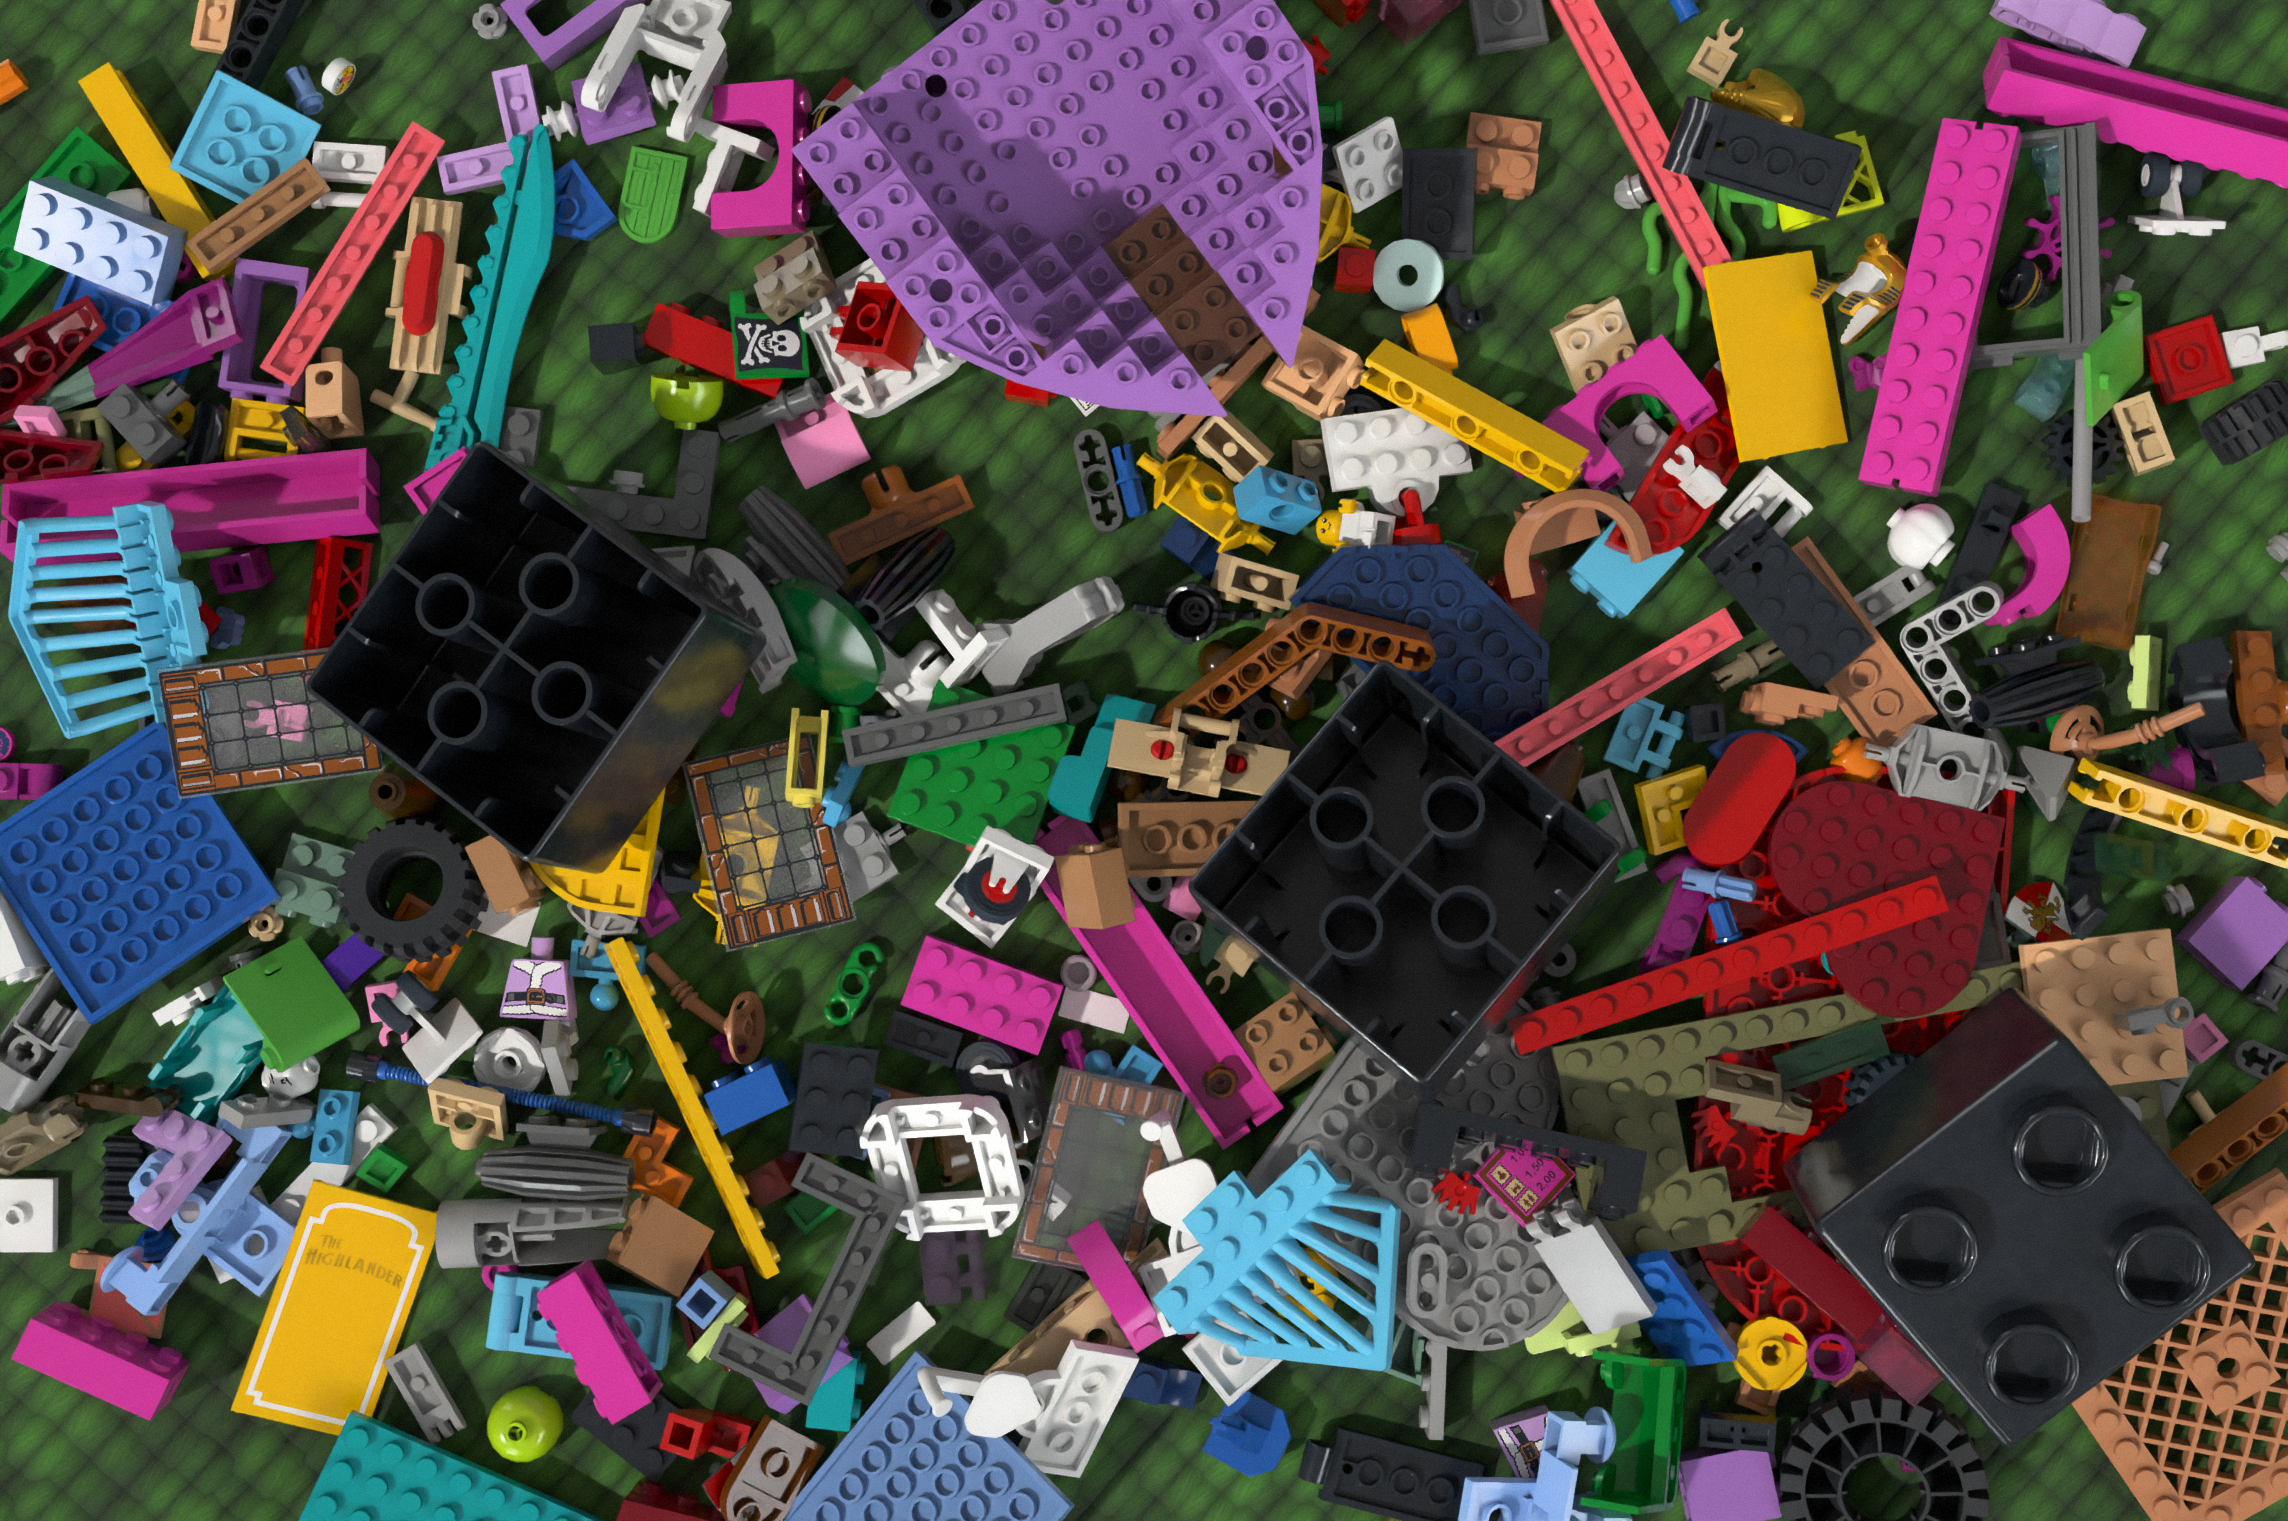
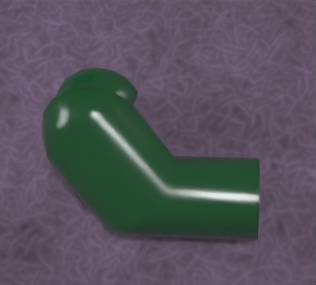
M613 1045L604 1052V1061L609 1063L613 1072V1077L604 1093L619 1101L635 1075V1067L630 1052L621 1045Z

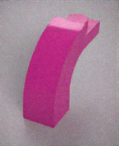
M2051 504L2035 509L2010 526V532L2024 553L2025 574L2019 587L2012 594L2004 598L1997 613L1984 621L1987 627L1997 624L2006 627L2021 618L2022 615L2025 619L2039 616L2056 600L2063 589L2070 566V546L2064 525Z
M1098 1219L1067 1238L1066 1240L1135 1353L1140 1352L1163 1337L1164 1333L1156 1312Z

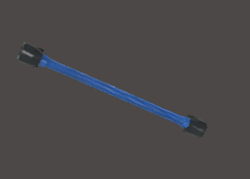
M353 1050L348 1058L346 1076L349 1079L377 1084L379 1079L388 1080L391 1078L414 1084L418 1083L423 1086L427 1085L428 1087L430 1083L428 1084L423 1080L416 1069L392 1065L391 1062L384 1061V1055ZM447 1075L438 1076V1078L442 1079L451 1077ZM456 1078L466 1085L478 1088L483 1086L492 1087L505 1094V1102L530 1105V1107H539L540 1109L543 1108L562 1113L566 1112V1114H575L576 1116L589 1117L590 1119L611 1121L614 1125L621 1126V1132L651 1138L657 1125L658 1110L654 1108L628 1104L626 1109L617 1107V1109L613 1110V1108H604V1106H595V1104H586L585 1102L582 1103L563 1098L559 1099V1097H550L545 1094L523 1092V1090H514V1088H505L504 1086Z

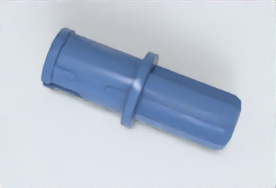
M1688 866L1682 876V881H1684L1682 884L1683 889L1711 894L1716 899L1724 896L1751 902L1755 899L1757 885L1752 880L1728 876L1723 870L1710 872Z

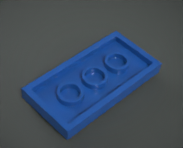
M69 272L52 312L89 295L108 326V329L91 346L108 352L149 323L174 302L167 300L158 304L148 305ZM191 367L165 375L164 377L176 379L184 385Z
M1668 1249L1624 1256L1658 1307L1652 1317L1639 1320L1638 1324L1663 1357L1683 1359L1686 1367L1735 1361L1737 1359L1739 1348Z

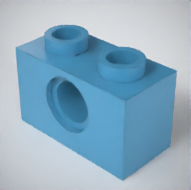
M1262 465L1255 468L1233 488L1239 519L1292 535H1296L1322 513L1315 482Z

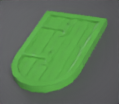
M632 146L618 212V220L622 230L632 240L641 244H655L664 240L672 232L678 218V210L689 164L688 157Z

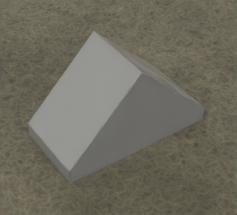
M2025 745L2016 747V772L2018 776L2027 779V785L2025 786L2049 822L2056 820L2069 793L2067 791L2071 781L2074 782L2075 759Z

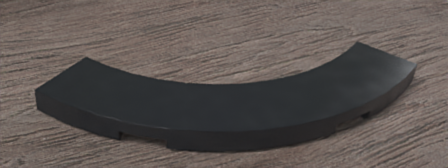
M2131 755L2118 766V769L2151 779L2141 763ZM2096 807L2093 812H2086L2070 849L2064 877V886L2068 888L2067 901L2064 902L2067 922L2072 934L2082 941L2109 915L2102 898L2101 875L2109 842L2122 818L2121 815Z

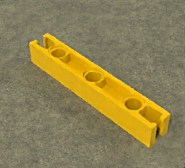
M108 62L79 80L78 83L167 223L188 231L187 241L216 221L191 179L169 168L175 154L123 72L120 70L116 71L113 65ZM186 243L184 247L187 255L204 280L213 281L220 277L226 280L235 274L237 258H240L239 256L211 275Z
M1386 339L1367 357L1365 366L1369 369L1362 374L1360 385L1555 493L1569 490L1580 477L1583 470L1581 465L1587 459L1590 452L1588 449Z
M2084 757L2078 766V771L2083 774L2087 773L2095 780H2099L2098 789L2083 788L2073 781L2070 782L2067 789L2068 792L2084 804L2288 869V856L2277 849L2279 845L2272 843L2273 838L2276 836L2288 839V825L2286 823Z

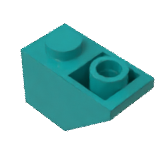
M853 1351L851 1355L854 1359L818 1388L811 1405L808 1406L806 1427L850 1432L854 1421L860 1420L862 1399H856L857 1387L858 1385H864L866 1375V1363L860 1362L862 1351Z

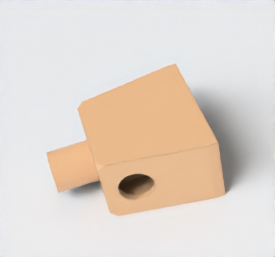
M336 347L322 348L320 350V363L310 364L306 367V418L329 440L365 435L359 381L357 376L343 362L342 350Z

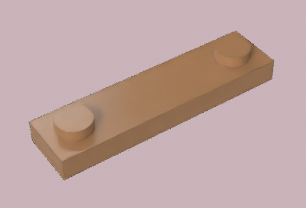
M305 157L185 243L212 275L331 189Z

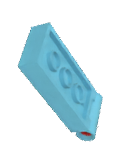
M511 1271L496 1272L485 1347L494 1350L573 1359L570 1352L565 1353L560 1348L555 1336L558 1332L552 1321H546L536 1313L538 1310L536 1302L539 1300L536 1294L551 1280L555 1279L556 1276L533 1273L522 1274ZM604 1283L654 1370L662 1371L667 1365L675 1297L656 1289Z

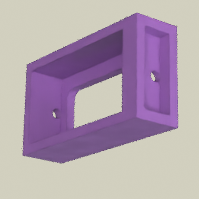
M505 0L500 5L552 73L615 26L625 8L640 3L644 4L648 0H596L548 36H542L527 17V11L542 0Z
M237 258L232 298L243 342L223 349L218 383L219 388L230 392V398L253 400V396L266 398V403L288 405L289 401L302 403L306 370L293 388L284 382L274 384L254 381L252 379V369L265 286L270 283L295 286L297 288L296 309L317 275L310 268Z

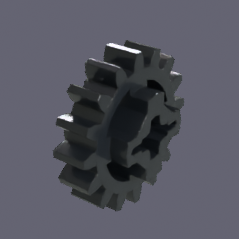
M2074 411L2072 416L2068 413L2058 417L2059 423L2055 422L2047 427L2053 435L2042 438L2041 442L2049 445V449L2040 453L2041 457L2050 458L2051 462L2045 467L2046 471L2056 469L2057 474L2054 480L2058 482L2068 478L2067 487L2072 488L2073 450L2071 449L2073 448ZM2109 416L2100 419L2093 427L2095 432H2093L2092 485L2093 482L2098 485L2107 481L2105 474L2112 475L2117 472L2116 467L2112 463L2119 462L2124 457L2116 453V448L2123 446L2124 441L2115 440L2114 435L2120 429L2119 427L2108 428L2107 425L2111 419ZM2067 432L2068 439L2064 444H2061L2062 438ZM2101 454H2103V458L2100 464L2098 465L2097 459Z

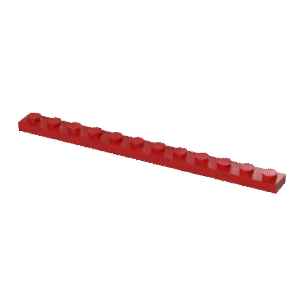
M1936 875L1508 1019L1519 1053L1522 1055L1949 911L1938 879Z

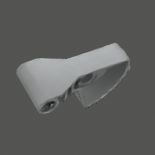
M1111 577L1095 578L1080 584L1024 618L988 620L974 626L977 634L980 631L1002 626L1010 637L981 669L995 697L1006 695L1023 686L1024 682L1022 679L1032 674L1035 664L1041 662L1045 651L1097 628L1121 612L1125 606L1121 597L1123 595Z

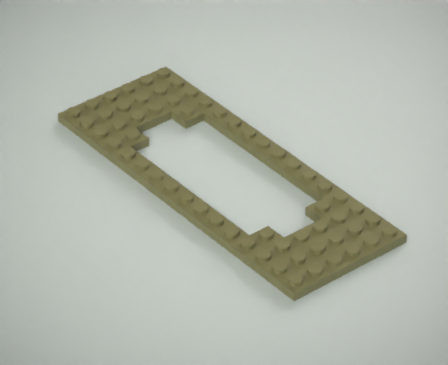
M2020 960L1974 968L1964 988L1951 1002L1932 1013L1918 1017L1891 1018L1881 1016L1862 1008L1843 992L1551 1046L1567 1134L1647 1151L1637 1212L1625 1216V1219H1618V1222L1600 1219L1623 1256L1668 1249L1671 1252L1736 1240L1738 1238L1735 1235L1763 1202L1772 1208L1777 1203L1795 1217L1791 1224L1796 1228L1812 1226L1793 1189L1732 1200L1726 1167L1723 1164L1693 1170L1688 1169L1676 1100L1705 1095V1057L1985 1006L2007 988H2018L2024 993ZM2158 1080L2109 1085L2117 1095L2131 1098L2139 1105L2142 1113L2141 1123L2166 1153H2169L2172 1149ZM1590 1166L1589 1169L1574 1167L1580 1204L1587 1218L1591 1219L1596 1217V1211L1587 1209L1594 1166Z

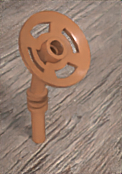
M2196 702L2160 718L2153 716L2151 717V722L2147 719L2143 720V725L2138 722L2133 729L2104 735V723L2100 713L2092 706L2080 704L2071 710L2065 711L2056 722L2050 739V752L2064 756V751L2070 750L2071 755L2077 759L2074 768V776L2082 774L2078 771V766L2083 757L2096 761L2101 751L2138 742L2146 744L2149 738L2154 741L2157 739L2156 735L2163 737L2165 735L2164 732L2206 714L2201 703ZM2090 716L2096 721L2098 732L2093 725H2090ZM2078 718L2079 722L2071 728L2067 738H2065L2069 727Z
M656 951L645 959V962L671 990L670 995L672 997L677 996L675 1001L677 1003L682 1002L680 1005L682 1009L688 1008L716 1030L725 1034L730 1053L737 1063L750 1064L756 1059L761 1050L765 1033L764 1009L756 993L743 991L738 994L733 1001L729 1016L725 1018L698 998L699 993L693 992L694 988L688 986L689 982L687 980L682 981ZM744 1000L745 1003L742 1009H736L737 1005ZM744 1044L747 1049L744 1053L738 1054L737 1046Z

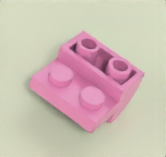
M831 393L825 395V408L821 410L814 408L804 412L795 421L784 419L775 423L782 440L781 443L805 489L871 459L849 410L839 405L833 399Z

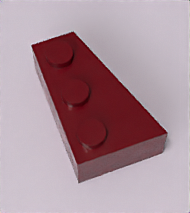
M651 1480L638 1481L623 1500L616 1520L726 1521L715 1504L712 1507L699 1502L698 1497L686 1492H679L678 1495L664 1490L665 1486L657 1482L655 1484Z

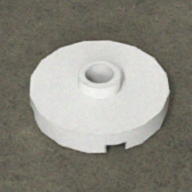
M514 1026L499 1027L485 1035L475 1047V1064L473 1069L478 1082L514 1088V1090H523V1092H532L544 1078L546 1064L541 1051V1044L527 1030ZM508 1056H511L515 1059L516 1066H512L508 1063Z

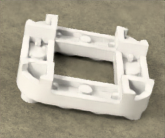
M871 258L836 278L837 288L806 307L804 317H800L802 330L810 335L834 391L831 395L833 399L847 410L864 418L878 417L888 413L946 379L961 364L966 362V360L935 347L925 333V338L922 339L924 345L919 348L912 372L882 369L870 376L868 369L854 365L835 352L838 340L831 338L829 333L832 326L843 327L845 322L836 314L838 306H850L858 281L886 283V278Z
M973 1094L892 1099L875 1106L860 1136L861 1149L867 1148L876 1184L908 1199L895 1225V1228L908 1234L907 1240L920 1241L926 1232L988 1229L989 1237L1003 1234L1004 1229L1016 1220L1024 1202L1025 1190L1009 1123L1004 1112L1000 1109V1104L996 1098L992 1096L982 1097ZM964 1135L966 1142H972L983 1190L920 1194L906 1138Z

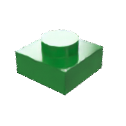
M378 1142L357 1167L355 1175L387 1193L408 1168L409 1160Z

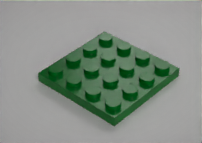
M938 679L926 712L991 697L956 685L947 689L943 682ZM1057 723L910 755L887 816L973 848L986 826L994 829H1003L1010 833L1013 838L1025 844L1034 845L1049 804L1048 790L1061 757L1066 756L1076 728L1065 723Z

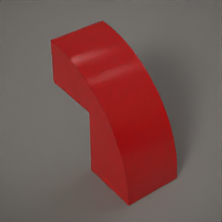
M674 1410L669 1412L659 1448L692 1460L707 1451L732 1459L747 1446L760 1421L713 1410Z

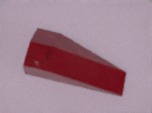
M89 295L0 339V425L14 418L13 415L19 405L33 406L108 329Z
M0 429V485L89 475L93 472L105 446L103 442Z

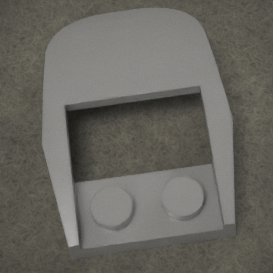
M707 548L698 552L693 562L696 582L756 626L750 616L753 612L761 626L759 629L766 635V646L750 667L751 672L760 685L759 690L764 694L782 684L781 678L789 666L798 661L778 608L759 579L737 557L717 548Z

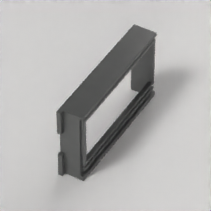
M2095 122L2079 126L2021 132L2022 142L2020 149L2055 144L2059 146L2064 338L1979 346L1977 328L1968 366L1969 370L2014 366V358L2059 354V361L2083 359V352L2102 334L2096 139H2100V134Z

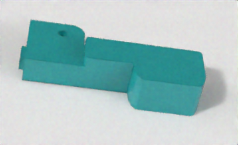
M1106 694L1095 726L1089 732L1081 756L1066 755L1060 759L1047 793L1051 809L1055 813L1089 823L1093 821L1112 767H1107L1116 718L1151 724L1157 705L1115 694Z

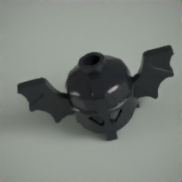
M1201 581L1180 584L1168 595L1164 605L1132 601V611L1146 612V614H1162V621L1166 629L1173 637L1182 640V644H1193L1197 641L1206 640L1218 629L1221 618L1236 621V619L1261 620V611L1222 610L1220 598L1210 586L1202 584ZM1195 603L1194 610L1190 611L1191 606ZM1199 604L1203 607V612L1198 609ZM1198 613L1200 617L1193 616L1192 614Z

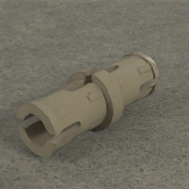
M1770 638L1767 642L1748 653L1742 651L1737 654L1736 660L1711 672L1710 675L1713 681H1719L1728 675L1726 679L1715 684L1718 690L1723 693L1747 677L1753 679L1758 676L1759 670L1784 658L1786 655L1780 649H1776L1768 654L1769 651L1778 647Z

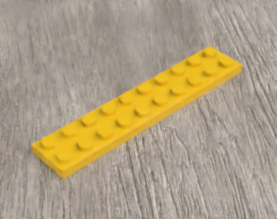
M623 937L603 944L756 1273L765 1279L780 1273L776 1265L777 1262L781 1261L779 1253L773 1242L763 1238L760 1231L765 1228L763 1219L757 1208L753 1209L751 1205L748 1206L745 1196L750 1194L741 1174L733 1173L729 1163L734 1161L733 1155L725 1141L722 1142L720 1139L718 1140L713 1131L718 1126L710 1108L702 1107L698 1096L703 1095L702 1089L694 1074H687L682 1063L687 1061L686 1055L678 1041H671L666 1031L672 1028L664 1009H656L651 999V996L656 994L652 982L647 974L640 975L635 963L640 961V957L632 941L625 943Z

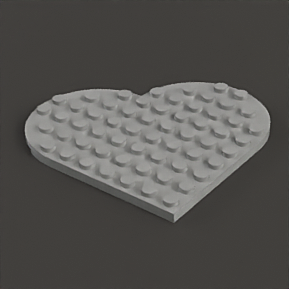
M1521 997L1433 1101L1427 1103L1517 1123L1525 1122L1530 1126L1552 1130L1559 1110V1105H1557L1559 1086L1552 1054V1045L1520 1055L1508 1019L1532 1012L1534 1009ZM1347 1039L1246 1179L1260 1196L1309 1149H1315L1339 1179H1348L1352 1184L1345 1192L1392 1199L1401 1209L1395 1301L1396 1317L1422 1336L1434 1342L1463 1350H1497L1509 1347V1345L1527 1337L1534 1336L1559 1314L1569 1298L1535 1248L1534 1244L1537 1238H1533L1527 1229L1522 1227L1472 1175L1495 1150L1494 1142L1484 1140L1480 1141L1478 1145L1458 1141V1134H1456L1450 1168L1447 1172H1453L1459 1179L1462 1178L1464 1172H1468L1471 1174V1177L1467 1184L1480 1187V1194L1478 1195L1476 1213L1474 1215L1469 1214V1205L1464 1210V1214H1458L1459 1202L1453 1207L1452 1211H1448L1446 1206L1448 1205L1449 1197L1443 1203H1439L1437 1200L1441 1195L1442 1188L1438 1189L1437 1193L1431 1192V1188L1442 1180L1447 1172L1441 1176L1438 1175L1434 1180H1427L1412 1176L1413 1170L1404 1168L1415 1111L1423 1101ZM1570 1182L1546 1207L1559 1230L1565 1227H1562L1557 1222L1554 1214L1564 1209L1561 1205L1562 1202L1575 1198L1570 1188ZM1332 1205L1328 1207L1333 1213L1380 1228V1213ZM1316 1222L1311 1223L1325 1238L1369 1263L1377 1265L1378 1248L1371 1241ZM1422 1242L1439 1245L1445 1251L1448 1259L1446 1305L1442 1313L1432 1319L1415 1316L1410 1312L1406 1304L1408 1255L1415 1245ZM1303 1243L1375 1299L1376 1286L1369 1279ZM1428 1254L1421 1257L1420 1263L1423 1268H1427L1431 1263V1258ZM1423 1292L1419 1296V1303L1425 1306L1429 1302V1295Z

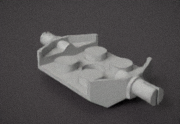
M1911 723L1889 747L1866 743L1865 749L1876 751L1878 754L1867 751L1863 752L1864 758L1883 761L1887 764L1893 791L1898 792L1899 796L1903 797L1916 796L1980 812L1991 803L1997 792L2003 790V788L2020 793L2025 791L2026 787L2012 784V782L2027 785L2025 777L2013 776L2004 772L2002 755L1996 741ZM1947 759H1953L1957 764V773L1950 779H1944L1939 771L1940 765Z

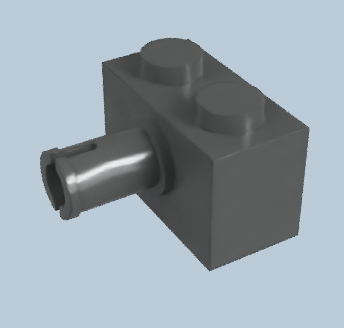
M172 379L152 400L140 389L123 382L97 406L98 410L147 462L163 467L188 444V441L167 417L186 399L191 397V394L187 390L184 391L185 387L176 379Z

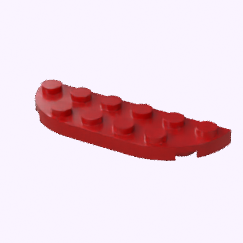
M1714 366L1707 372L1701 384L1713 398L1718 411L1688 433L1679 422L1676 423L1628 503L1639 515L1646 528L1653 556L1670 552L1692 538L1702 527L1716 504L1715 502L1704 509L1678 486L1681 481L1677 477L1665 471L1663 464L1670 458L1676 464L1682 465L1681 458L1674 451L1681 445L1688 447L1694 456V466L1698 467L1701 465L1705 469L1713 471L1719 477L1724 487H1726L1740 463L1723 374ZM1615 524L1604 545L1617 552L1629 555L1624 535L1619 526Z

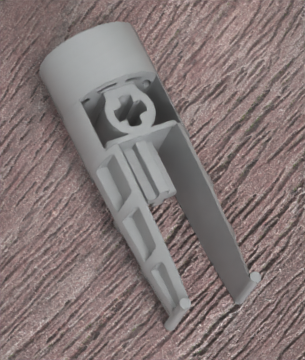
M52 967L42 980L36 984L33 992L19 1011L14 1014L0 1035V1107L14 1114L26 1111L29 1113L33 1112L92 1025L87 1022L79 1008L74 1012L68 1005L54 1000L63 984ZM21 1031L26 1034L17 1037ZM47 1066L44 1072L40 1070L41 1068Z
M631 1195L623 1197V1199L606 1198L586 1201L539 1197L444 1200L438 1209L435 1229L436 1252L439 1264L444 1269L501 1265L532 1266L580 1262L589 1258L590 1260L606 1259L610 1252V1242L620 1231L561 1229L624 1223Z

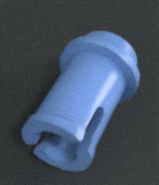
M299 66L300 74L297 67L286 71L285 79L288 81L297 99L295 102L296 108L308 116L320 112L324 108V97L316 91L307 68Z

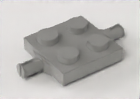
M1644 411L1629 425L1620 429L1605 414L1600 424V432L1608 439L1605 446L1621 465L1627 476L1614 487L1628 501L1631 500L1669 437Z
M861 811L844 823L831 829L837 850L835 852L838 854L842 870L841 875L843 874L850 904L901 874L891 858L889 848L890 845L907 836L906 832L902 830L903 827L900 823L881 834L873 828L865 813ZM813 840L816 849V854L819 855L816 841ZM812 842L800 848L805 858L814 856ZM819 857L818 862H819V866H820V870H821L823 882H824V884L826 885L825 877H824V873H823V869H822L823 866L821 865V861H820V857ZM807 860L812 877L795 886L796 891L803 892L821 887L822 882L816 860ZM815 891L808 892V893H804V894H800L799 897H800V896H804V895H808V894H812V893L815 892Z

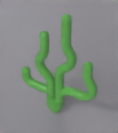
M1704 181L1702 192L1698 197L1713 225L1716 211V221L1732 244L1730 254L1732 261H1743L1747 251L1746 239L1740 228L1731 218V202L1755 204L1762 207V225L1766 229H1772L1776 226L1778 216L1777 204L1773 201ZM1656 201L1646 209L1642 219V232L1648 243L1646 270L1652 276L1660 272L1663 254V240L1656 226L1657 218L1663 213ZM1683 252L1676 259L1672 270L1673 283L1679 294L1674 346L1677 350H1684L1688 347L1693 310V289L1687 277V270L1690 264Z

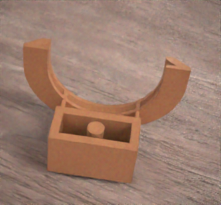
M1573 486L1569 490L1558 492L1544 499L1543 496L1525 500L1522 502V508L1513 510L1516 524L1506 543L1504 571L1511 598L1535 594L1529 569V554L1534 555L1601 535L1595 509L1608 515L1619 526L1624 535L1631 562H1634V564L1653 557L1646 528L1639 515L1630 505L1607 492L1594 489H1578V486Z

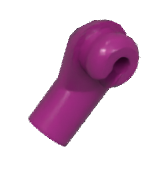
M1676 853L1655 867L1652 873L1660 884L1663 885L1677 874H1683L1688 866L1706 871L1709 870L1706 864L1698 861L1693 855Z

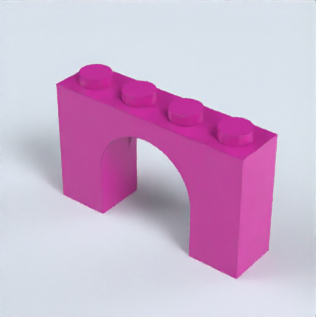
M794 79L713 86L712 122L736 131L772 130L779 146L777 166L771 177L764 184L749 191L711 193V230L725 238L806 233V221L810 218L807 185L810 183L811 176L791 149L810 135L807 123L812 102L808 89Z
M1662 334L1656 339H1648L1637 348L1634 355L1626 361H1619L1613 364L1603 378L1596 383H1589L1582 387L1573 400L1566 405H1559L1552 409L1546 419L1541 422L1547 428L1590 451L1587 459L1581 465L1583 470L1580 475L1589 489L1607 492L1627 477L1621 465L1600 437L1601 420L1607 409L1618 399L1631 394L1654 396L1666 405L1687 433L1718 411L1713 398Z

